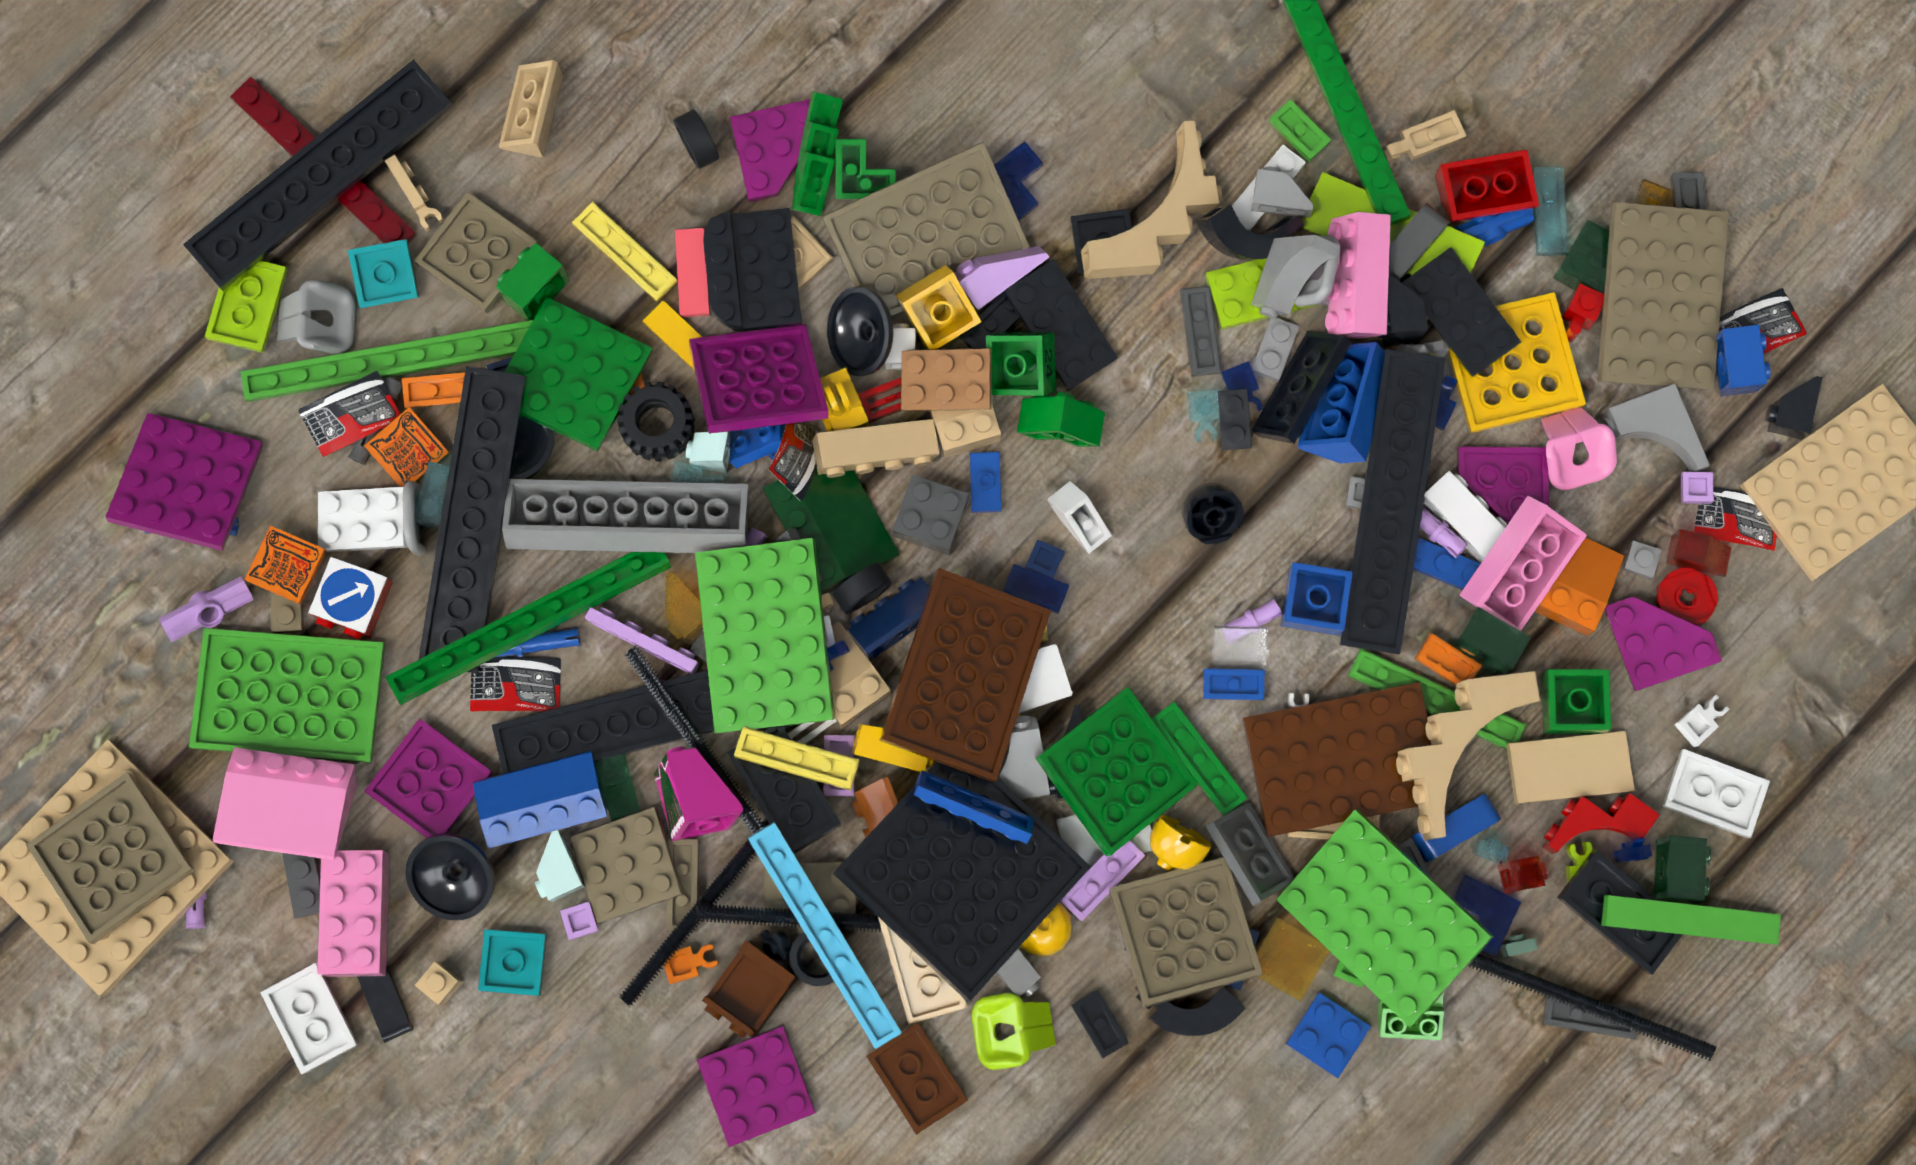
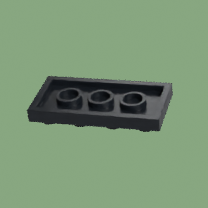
M1451 247L1402 282V284L1424 300L1427 319L1471 378L1521 344L1515 332Z
M1054 259L1004 291L1005 296L1029 332H1054L1055 370L1067 391L1118 359Z
M1307 331L1251 431L1261 438L1295 444L1296 440L1301 436L1303 428L1312 412L1315 411L1323 392L1331 383L1332 376L1340 362L1345 358L1352 342L1342 335Z
M783 726L769 727L763 731L764 733L791 740ZM736 747L727 752L769 824L775 822L794 854L842 826L815 780L735 758Z
M1592 850L1557 898L1643 971L1653 975L1683 934L1602 926L1604 895L1647 900L1656 899L1598 850Z

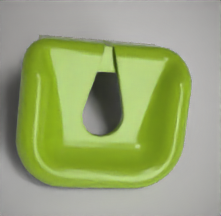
M1001 993L982 997L973 1006L971 1019L977 1056L982 1065L990 1070L1021 1066L1030 1059L1031 1052L1056 1045L1049 1002L1023 1003V1000L1016 994ZM998 1023L1014 1025L1015 1034L1001 1041L996 1037L995 1027Z

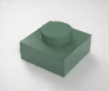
M1525 934L1507 937L1508 944L1500 945L1502 957L1538 950L1535 938L1526 940Z

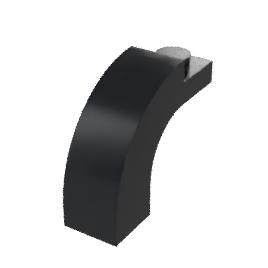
M1231 204L1219 205L1195 220L1203 236L1215 249L1226 256L1240 260L1267 259L1274 238L1295 237L1297 235L1295 231L1304 226L1299 215L1285 216L1263 232L1255 234L1241 224Z
M1221 987L1205 1004L1195 1009H1182L1168 1001L1153 1005L1156 1011L1148 1019L1161 1029L1176 1035L1201 1036L1211 1034L1226 1027L1246 1008L1224 987ZM1138 994L1136 998L1142 1003L1140 994Z

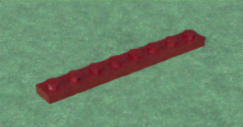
M252 77L230 96L290 156L293 157L315 139L306 128ZM361 181L337 199L382 243L407 239L409 244L417 236L401 218Z

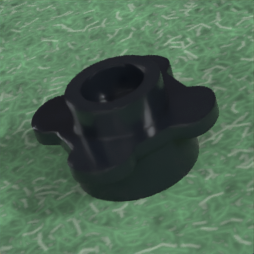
M768 930L762 931L761 936L764 940L762 946L765 953L770 958L778 957L781 961L787 958L786 952L790 950V941L787 935L781 930H775L772 933Z

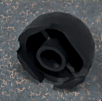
M1205 483L1197 486L1188 494L1183 503L1182 516L1186 529L1194 538H1197L1204 544H1218L1231 538V533L1236 527L1240 528L1243 522L1244 510L1241 501L1231 489L1219 483Z

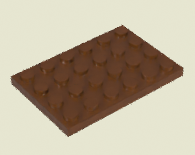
M938 568L935 572L879 741L982 779L996 782L1051 610Z
M1420 682L1242 718L1267 837L1344 822L1356 809L1366 817L1418 807L1412 793L1413 786H1415L1414 780L1402 782V775L1397 771L1396 759L1398 751L1431 745V740L1426 735V723L1428 720Z

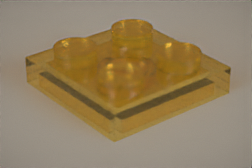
M1276 918L1257 951L1263 973L1257 978L1301 1002L1329 950L1321 942L1283 920Z

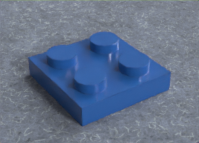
M1317 993L1285 1044L1329 1074L1339 1078L1371 1026L1323 994Z

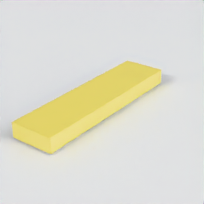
M594 202L572 222L582 234L657 303L678 282L669 271Z
M747 727L742 728L734 753L735 758L850 791L860 763L859 759Z

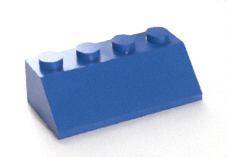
M1377 342L1351 344L1345 358L1340 362L1332 376L1331 383L1326 387L1315 411L1312 412L1303 428L1297 445L1300 450L1337 463L1366 462L1373 436L1385 354Z
M591 750L473 782L479 820L488 848L607 817V803Z

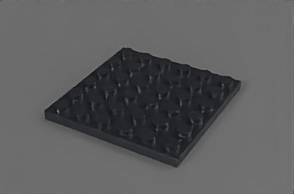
M936 762L927 771L928 773L1034 818L1033 832L1028 843L1011 840L1003 833L991 828H983L975 821L963 816H955L947 809L938 805L923 802L919 797L914 796L915 784L833 874L967 1002H970L1091 866L1001 780L997 778L996 782H991Z

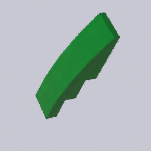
M812 91L797 163L792 201L793 210L821 216L835 162L832 155L835 139H837L839 132L836 124L843 101L841 98Z

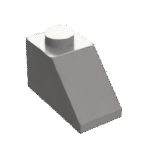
M1270 166L1257 170L1251 211L1288 216L1299 215V217L1310 218L1313 204L1287 172H1281V169Z
M1018 949L996 972V975L1009 990L1019 997L1023 994L1027 999L1040 987L1036 982L1041 978L1040 975Z

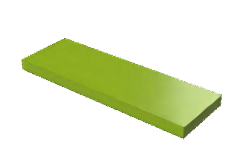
M1322 172L1310 198V202L1313 204L1310 218L1301 217L1304 224L1301 228L1318 236L1328 235V229L1333 218L1356 212H1375L1364 189ZM1408 209L1411 214L1409 220L1390 226V244L1417 212ZM1447 226L1407 274L1413 275L1450 247L1471 274L1485 242Z

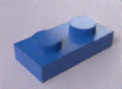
M1203 669V699L1264 700L1265 670Z

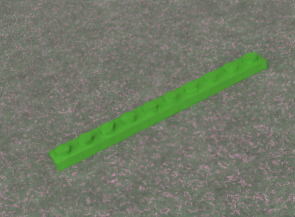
M533 320L240 371L244 399L246 402H253L349 385L375 371H378L383 379L513 356Z

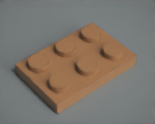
M992 350L902 351L901 410H992Z

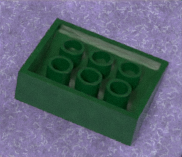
M816 466L812 481L802 501H799L779 480L763 487L765 496L784 531L796 528L801 539L815 538L818 569L823 579L820 582L821 596L825 593L833 592L844 581L865 567L874 563L883 565L900 556L854 470L845 471L843 476L829 478L827 474L818 475Z

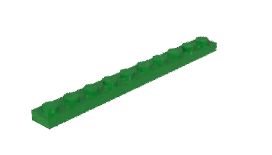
M1282 0L1376 214L1391 215L1390 226L1409 220L1411 214L1317 0Z
M630 552L385 676L399 705H402L589 610L590 607L593 608L671 568L670 562L664 552Z

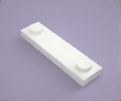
M1282 145L1265 167H1277L1281 169V172H1287L1294 179L1306 162L1285 145ZM1255 179L1232 205L1241 224L1249 231L1265 214L1264 212L1251 211Z

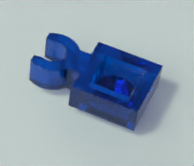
M1249 361L1221 372L1228 390L1248 389L1249 402L1255 403L1258 411L1263 410L1261 400L1252 393V391L1260 389Z

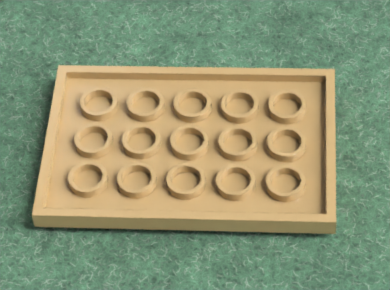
M1883 383L1739 485L1743 492L1748 494L1772 530L1811 581L1821 576L1916 507V426Z

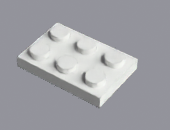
M404 487L318 492V546L325 549L326 552L408 548L403 528Z
M1682 749L1662 807L1748 839L1752 836L1770 781Z
M314 963L260 992L301 1074H306L359 1045L326 978L317 974L318 963Z

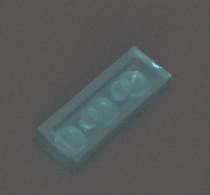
M1534 167L1532 173L1540 205L1534 208L1536 256L1566 255L1568 247L1563 167Z

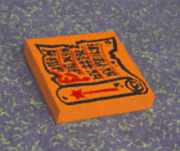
M410 407L363 445L399 487H404L405 483L410 480L416 481L449 453Z
M270 525L244 580L301 605L325 556L326 550Z

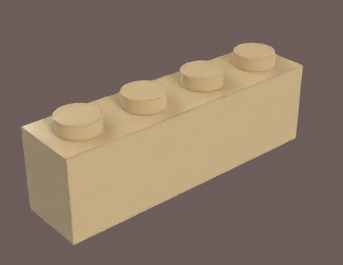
M934 419L820 432L812 440L818 475L827 474L829 478L843 476L845 471L856 470L857 474L870 473L874 471V468L884 466L885 470H896L902 468L903 464L914 463L915 467L927 466L932 464V460L939 455Z

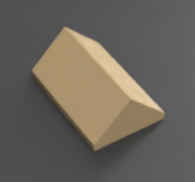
M549 60L518 66L498 148L541 158L544 157L563 78L558 62Z

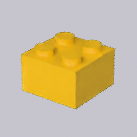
M946 265L895 295L922 343L928 350L940 348L981 323L979 316L955 274Z

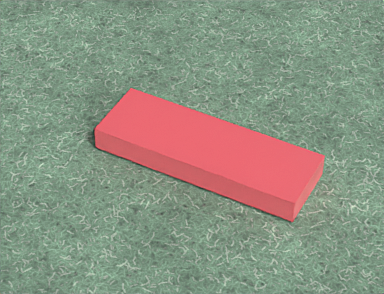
M704 228L675 230L679 311L682 318L710 316L703 243Z

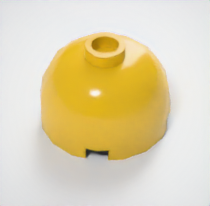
M1162 814L1152 828L1149 841L1152 852L1159 858L1157 864L1168 871H1173L1174 868L1189 869L1200 864L1211 849V843L1194 829L1190 828L1188 830L1179 825L1181 822L1177 819Z
M1059 902L1020 947L1027 953L1039 957L1051 956L1062 950L1070 940L1073 929L1072 918L1066 906Z

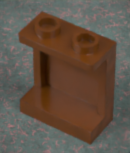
M745 940L739 948L738 954L708 995L703 998L702 1001L707 1004L704 1010L717 1020H720L722 1016L732 1023L729 1028L740 1037L744 1038L746 1034L754 1037L794 982L796 976Z

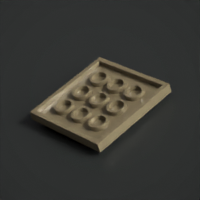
M128 772L26 844L85 938L91 944L98 942L195 871L132 774Z
M1224 857L1200 863L1189 869H1178L1109 888L1143 1008L1244 981L1263 974L1231 869Z

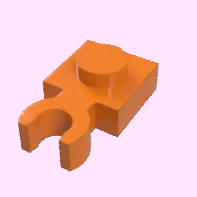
M705 945L696 954H693L691 946L674 951L676 954H672L673 957H669L671 960H667L668 964L664 962L669 985L700 976L697 967L714 968L719 965L717 960L706 962L704 959L705 953L713 950L714 946Z

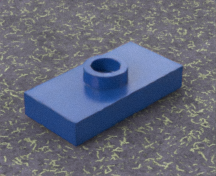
M1000 452L970 453L971 513L1001 512Z

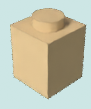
M434 961L415 986L437 1005L444 1006L464 981L441 962Z

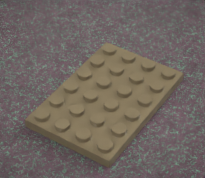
M984 142L978 143L821 216L853 287H867L878 293L886 303L891 316L903 311L895 295L945 265L953 273H956L957 267L967 260L972 261L978 257L1030 248Z
M1621 202L1612 203L1598 382L1664 387L1675 384L1677 388L1714 390L1718 347L1716 335L1719 333L1729 212Z

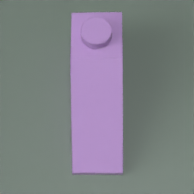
M1039 246L983 256L972 261L967 260L957 267V272L954 274L971 304L979 310L1047 260L1049 256Z

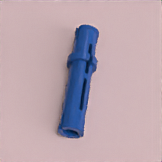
M574 627L573 629L542 633L495 658L509 655L523 657L524 653L574 646L579 647V638L567 639V637L578 636V628Z

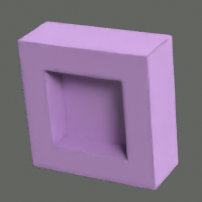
M1682 472L1681 503L1712 504L1714 501L1713 472Z
M590 902L560 911L568 940L571 941L599 932Z

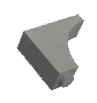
M1317 235L1274 238L1251 305L1260 308V314L1269 318L1277 319L1278 315H1290L1294 302L1306 281L1320 265L1329 259L1337 257L1340 245Z
M1675 384L1610 407L1603 414L1602 424L1611 428L1615 441L1626 438H1643L1658 442L1677 454L1685 463L1689 472H1702L1710 466Z
M1036 716L1017 717L998 775V779L1020 800L1050 794L1047 774L1035 759V757L1043 752Z

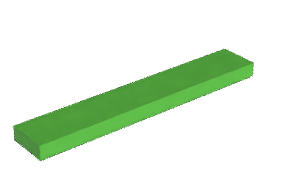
M1364 649L1359 650L1348 674V677L1376 690L1420 682L1427 714L1435 715L1461 711L1460 706L1457 705L1455 700V691ZM1500 714L1481 728L1475 736L1507 750L1506 744L1519 742L1526 724Z
M1604 895L1602 926L1774 945L1779 943L1781 914Z

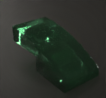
M625 754L595 761L611 821L613 822L641 812Z

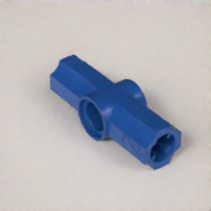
M1531 208L1472 218L1471 221L1458 225L1454 229L1485 242L1484 246H1488L1506 237L1507 233L1533 223L1535 219Z

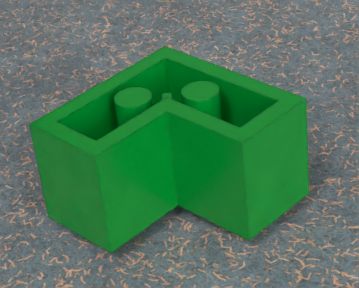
M835 139L836 199H860L896 182L894 168H866V139Z
M1058 392L1053 397L1045 395L1035 396V398H1022L1017 433L1037 441L1060 440L1076 447H1100L1105 412L1094 408V403L1075 400L1074 395L1070 393Z

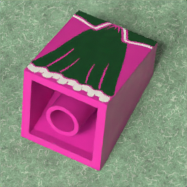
M680 746L668 750L654 772L672 841L730 830L743 812L742 804L696 748L685 750V747Z

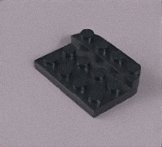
M790 208L731 214L730 211L712 217L705 229L703 243L709 302L717 320L733 331L802 325Z

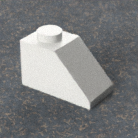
M1071 481L1047 499L1060 521L1088 554L1112 536L1088 496Z

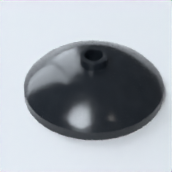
M867 287L848 288L836 298L829 312L827 338L831 354L841 369L846 368L850 375L868 376L877 372L886 362L892 348L894 331L891 314L884 300L874 290Z
M522 415L511 479H528L537 474L548 462L554 447V431Z
M443 833L427 837L412 850L407 860L406 881L408 888L417 903L434 916L446 920L471 918L485 908L493 895L495 877L488 857L475 843L462 836ZM454 865L459 867L461 872L457 871Z

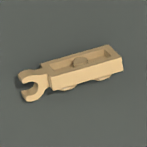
M1455 110L1401 131L1400 137L1402 140L1387 145V150L1384 151L1388 162L1394 161L1406 153L1409 154L1412 161L1460 142L1466 138V134Z
M395 155L386 159V164L418 214L424 230L430 231V227L427 224V220L430 217H436L440 224H442L444 219L437 209L428 208L425 205L429 198L421 185L414 187L410 178L415 175L407 162L403 161L400 163Z

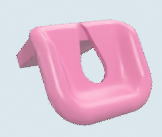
M1582 407L1541 418L1542 426L1549 438L1546 445L1549 480L1555 488L1560 490L1578 488L1603 480L1614 471L1617 464L1615 436L1610 427L1605 424H1598ZM1583 442L1588 452V458L1584 463L1576 465L1573 463L1576 443Z

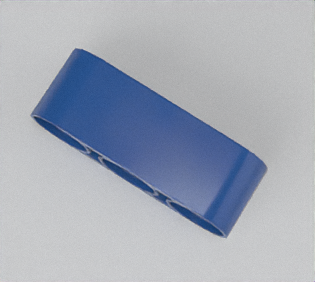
M1485 793L1445 816L1446 837L1424 841L1423 834L1417 832L1411 838L1427 863L1500 821L1501 817Z

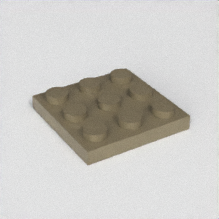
M466 192L414 262L487 314L500 296L496 288L500 275L506 269L511 270L516 265L519 254L526 247L531 248L535 242L538 245L539 243L472 194Z
M652 807L570 837L596 924H601L684 895L657 807Z

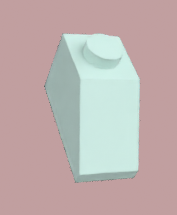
M696 432L693 441L689 440L686 448V458H690L691 467L727 473L730 459V437L728 432L709 434V432Z
M559 830L551 832L536 871L539 880L535 881V885L542 898L547 897L548 901L554 902L584 888L585 884L562 832Z

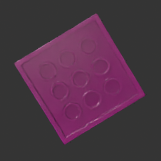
M806 325L689 339L690 353L709 434L828 419V407Z
M147 413L105 517L108 522L223 551L262 451V442Z

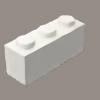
M1448 471L1425 493L1423 505L1441 522H1447L1449 524L1448 528L1468 543L1466 549L1481 564L1507 524L1500 517L1495 518L1487 510L1489 508L1488 504L1480 496H1474L1467 489L1468 484L1460 475H1453Z

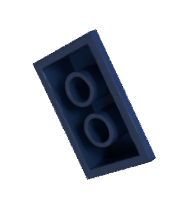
M913 578L909 579L898 588L900 592L891 599L889 596H885L874 605L875 610L867 616L862 613L850 621L851 627L847 631L870 662L917 629L930 587L922 578L916 581Z

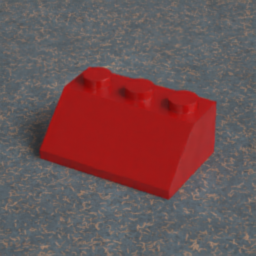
M1528 150L1440 164L1435 174L1440 201L1451 222L1540 206Z

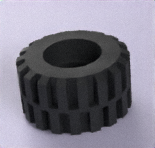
M657 381L656 385L646 382L644 383L645 387L641 389L638 386L634 387V393L631 396L627 393L623 398L625 400L624 405L620 404L618 409L620 416H617V423L624 442L635 455H641L645 460L649 461L650 458H654L656 462H662L664 457H667L668 460L673 459L674 453L679 452L681 454L685 450L684 445L689 440H692L691 433H694L695 430L694 415L689 402L681 391L678 392L670 384L667 387L663 382ZM656 407L671 411L674 419L672 426L666 433L659 436H648L641 432L639 423L645 412Z

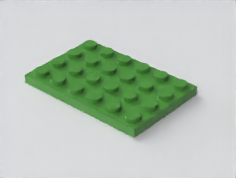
M815 538L696 552L695 558L714 732L741 731L743 727L759 729L835 720Z
M204 628L189 748L233 752L234 747L313 759L372 763L385 643Z
M1358 809L1351 813L1276 899L1409 1028L1413 1027L1494 937Z

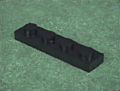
M1049 259L1045 260L1043 263H1041V264H1040L1039 266H1037L1035 269H1033L1032 271H1030L1028 274H1026V275H1025L1024 277H1022L1020 280H1022V279L1025 278L1026 276L1030 275L1031 273H1033L1034 271H1036L1037 269H1039L1040 267H1042V266L1045 265L1046 263L1050 262V260H1049ZM1004 292L979 315L981 323L961 334L960 339L971 349H986V335L1008 332L1020 320Z

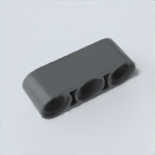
M1428 203L1419 210L1390 244L1389 274L1399 281L1402 280L1450 223Z

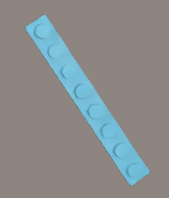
M775 822L748 837V840L874 1048L877 1049L902 1033Z

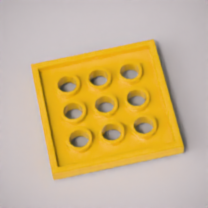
M1555 292L1495 306L1520 339L1521 344L1490 365V376L1482 377L1478 374L1471 378L1450 348L1447 352L1469 434L1556 414L1586 405ZM1529 321L1538 323L1540 334L1530 335L1525 329V324ZM1536 349L1546 351L1548 361L1546 363L1536 362L1533 358V351ZM1515 356L1520 362L1519 369H1508L1504 363L1505 357ZM1544 377L1552 378L1556 383V389L1551 392L1544 390L1541 386V379ZM1513 385H1524L1528 391L1527 397H1516L1512 392ZM1489 390L1496 392L1499 396L1498 404L1490 405L1486 403L1484 392Z

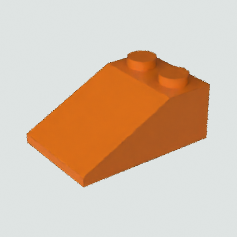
M1585 537L1535 612L1583 635H1590L1596 630L1606 608L1624 555Z

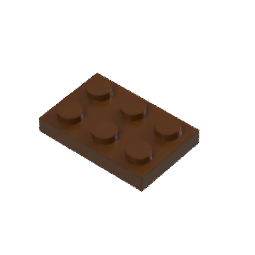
M918 1022L866 1056L916 1135L968 1101Z

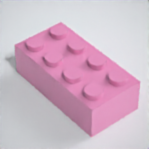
M1356 212L1331 219L1328 235L1334 236L1339 241L1340 257L1334 285L1330 295L1327 297L1330 300L1328 313L1325 318L1328 334L1342 335L1349 339L1387 335L1391 215Z
M1527 496L1459 596L1518 635L1587 534L1547 505Z
M384 850L337 851L335 860L321 858L317 974L324 977L386 976L390 854Z

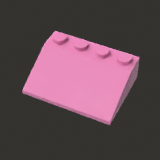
M234 747L225 774L213 834V843L335 860L357 789L354 764Z

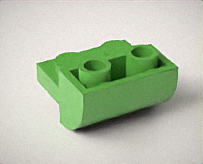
M1444 993L1411 1028L1378 998L1377 1020L1380 1037L1442 1041Z

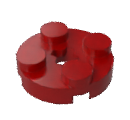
M1690 567L1679 568L1666 575L1657 585L1656 605L1661 610L1699 626L1712 616L1718 603V591L1713 580L1706 574L1703 575L1701 572ZM1682 590H1686L1687 594H1693L1694 599L1690 601L1691 606H1686L1685 602L1681 603L1679 597L1682 596Z

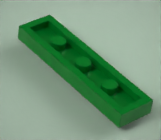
M1175 701L1151 718L1221 816L1228 814L1248 799Z

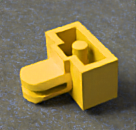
M844 368L820 378L828 407V419H822L826 431L869 427L868 418L847 369Z

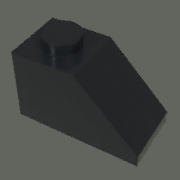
M1816 376L1785 394L1773 404H1770L1765 418L1769 422L1767 431L1800 440L1807 437L1811 433L1823 377Z

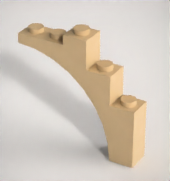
M1184 121L1176 131L1177 160L1175 174L1169 191L1161 205L1147 219L1128 231L1110 238L1088 241L1081 250L1085 279L1154 274L1163 261V251L1161 246L1158 245L1183 243L1192 232V219L1190 215L1206 214L1219 205L1222 199L1221 187L1216 184L1215 175L1204 176L1206 173V163L1200 155L1199 148L1201 147L1202 139L1200 131L1196 130L1195 121Z
M1535 671L1467 679L1456 683L1455 700L1457 705L1460 706L1461 711L1439 713L1427 717L1426 735L1431 740V745L1398 751L1396 767L1398 773L1402 775V782L1414 780L1413 799L1418 804L1420 815L1417 825L1419 832L1423 834L1424 841L1446 837L1444 811L1447 788L1454 766L1465 746L1481 728L1498 715L1513 708L1540 701Z

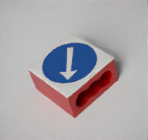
M330 557L308 613L317 618L316 624L333 629L334 625L345 628L343 633L353 638L361 639L362 635L371 638L393 582L383 575Z

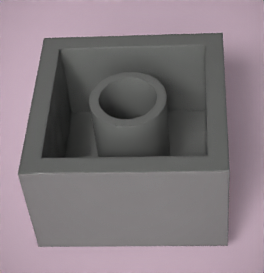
M912 475L892 530L893 537L950 555L969 501V494Z

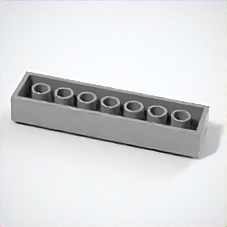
M511 479L505 500L502 532L506 549L696 553L747 546L749 489L748 484Z

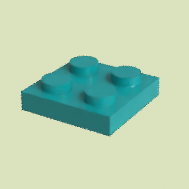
M407 239L347 250L359 308L419 298Z
M484 929L478 991L541 996L547 935Z

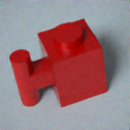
M1579 284L1574 290L1562 315V319L1570 322L1566 330L1569 343L1575 340L1582 331V328L1586 330L1591 328L1596 322L1604 304V294L1583 284Z

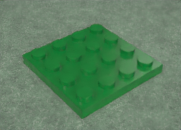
M546 297L505 372L528 376L522 416L599 452L619 415L618 409L620 404L624 405L625 403L623 398L627 393L630 395L653 352V348Z
M1129 687L1122 689L1035 757L1106 857L1114 854L1199 785Z

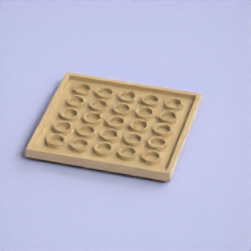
M107 740L0 850V896L100 997L104 998L234 861L216 843H213V840L112 741ZM128 772L132 774L195 871L98 942L91 944L85 938L26 844Z

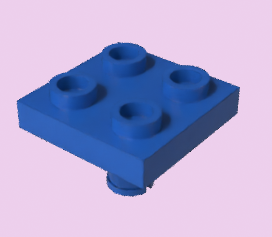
M786 424L731 431L729 462L735 468H738L766 455H769L774 460L783 438Z

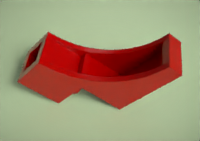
M1631 793L1624 795L1622 798L1617 796L1608 808V811L1611 812L1610 815L1584 796L1576 798L1575 801L1570 799L1560 812L1564 817L1559 824L1553 823L1544 834L1543 838L1547 841L1542 847L1551 854L1557 853L1574 836L1590 830L1614 831L1634 841L1644 839L1660 814Z

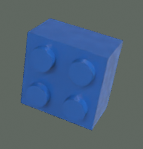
M1759 325L1722 329L1716 335V342H1718L1716 368L1720 397L1756 393L1767 384V380L1771 376L1769 363L1764 362L1763 350H1766L1767 346L1765 333L1760 332Z
M1293 562L1288 570L1282 611L1283 616L1280 626L1340 636L1345 629L1353 572Z

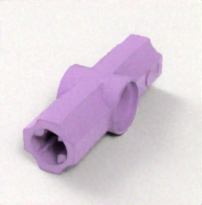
M240 576L211 592H196L190 598L189 603L158 619L172 643L201 627L212 628L217 626L222 621L224 615L253 601V597ZM210 607L207 611L202 612L205 608Z

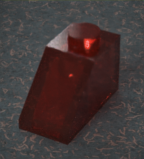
M1679 529L1671 536L1666 564L1682 568L1690 567L1696 569V571L1726 577L1731 547L1709 535Z
M1539 856L1512 860L1497 865L1504 895L1546 886L1545 880L1548 879L1547 868L1544 862H1540Z

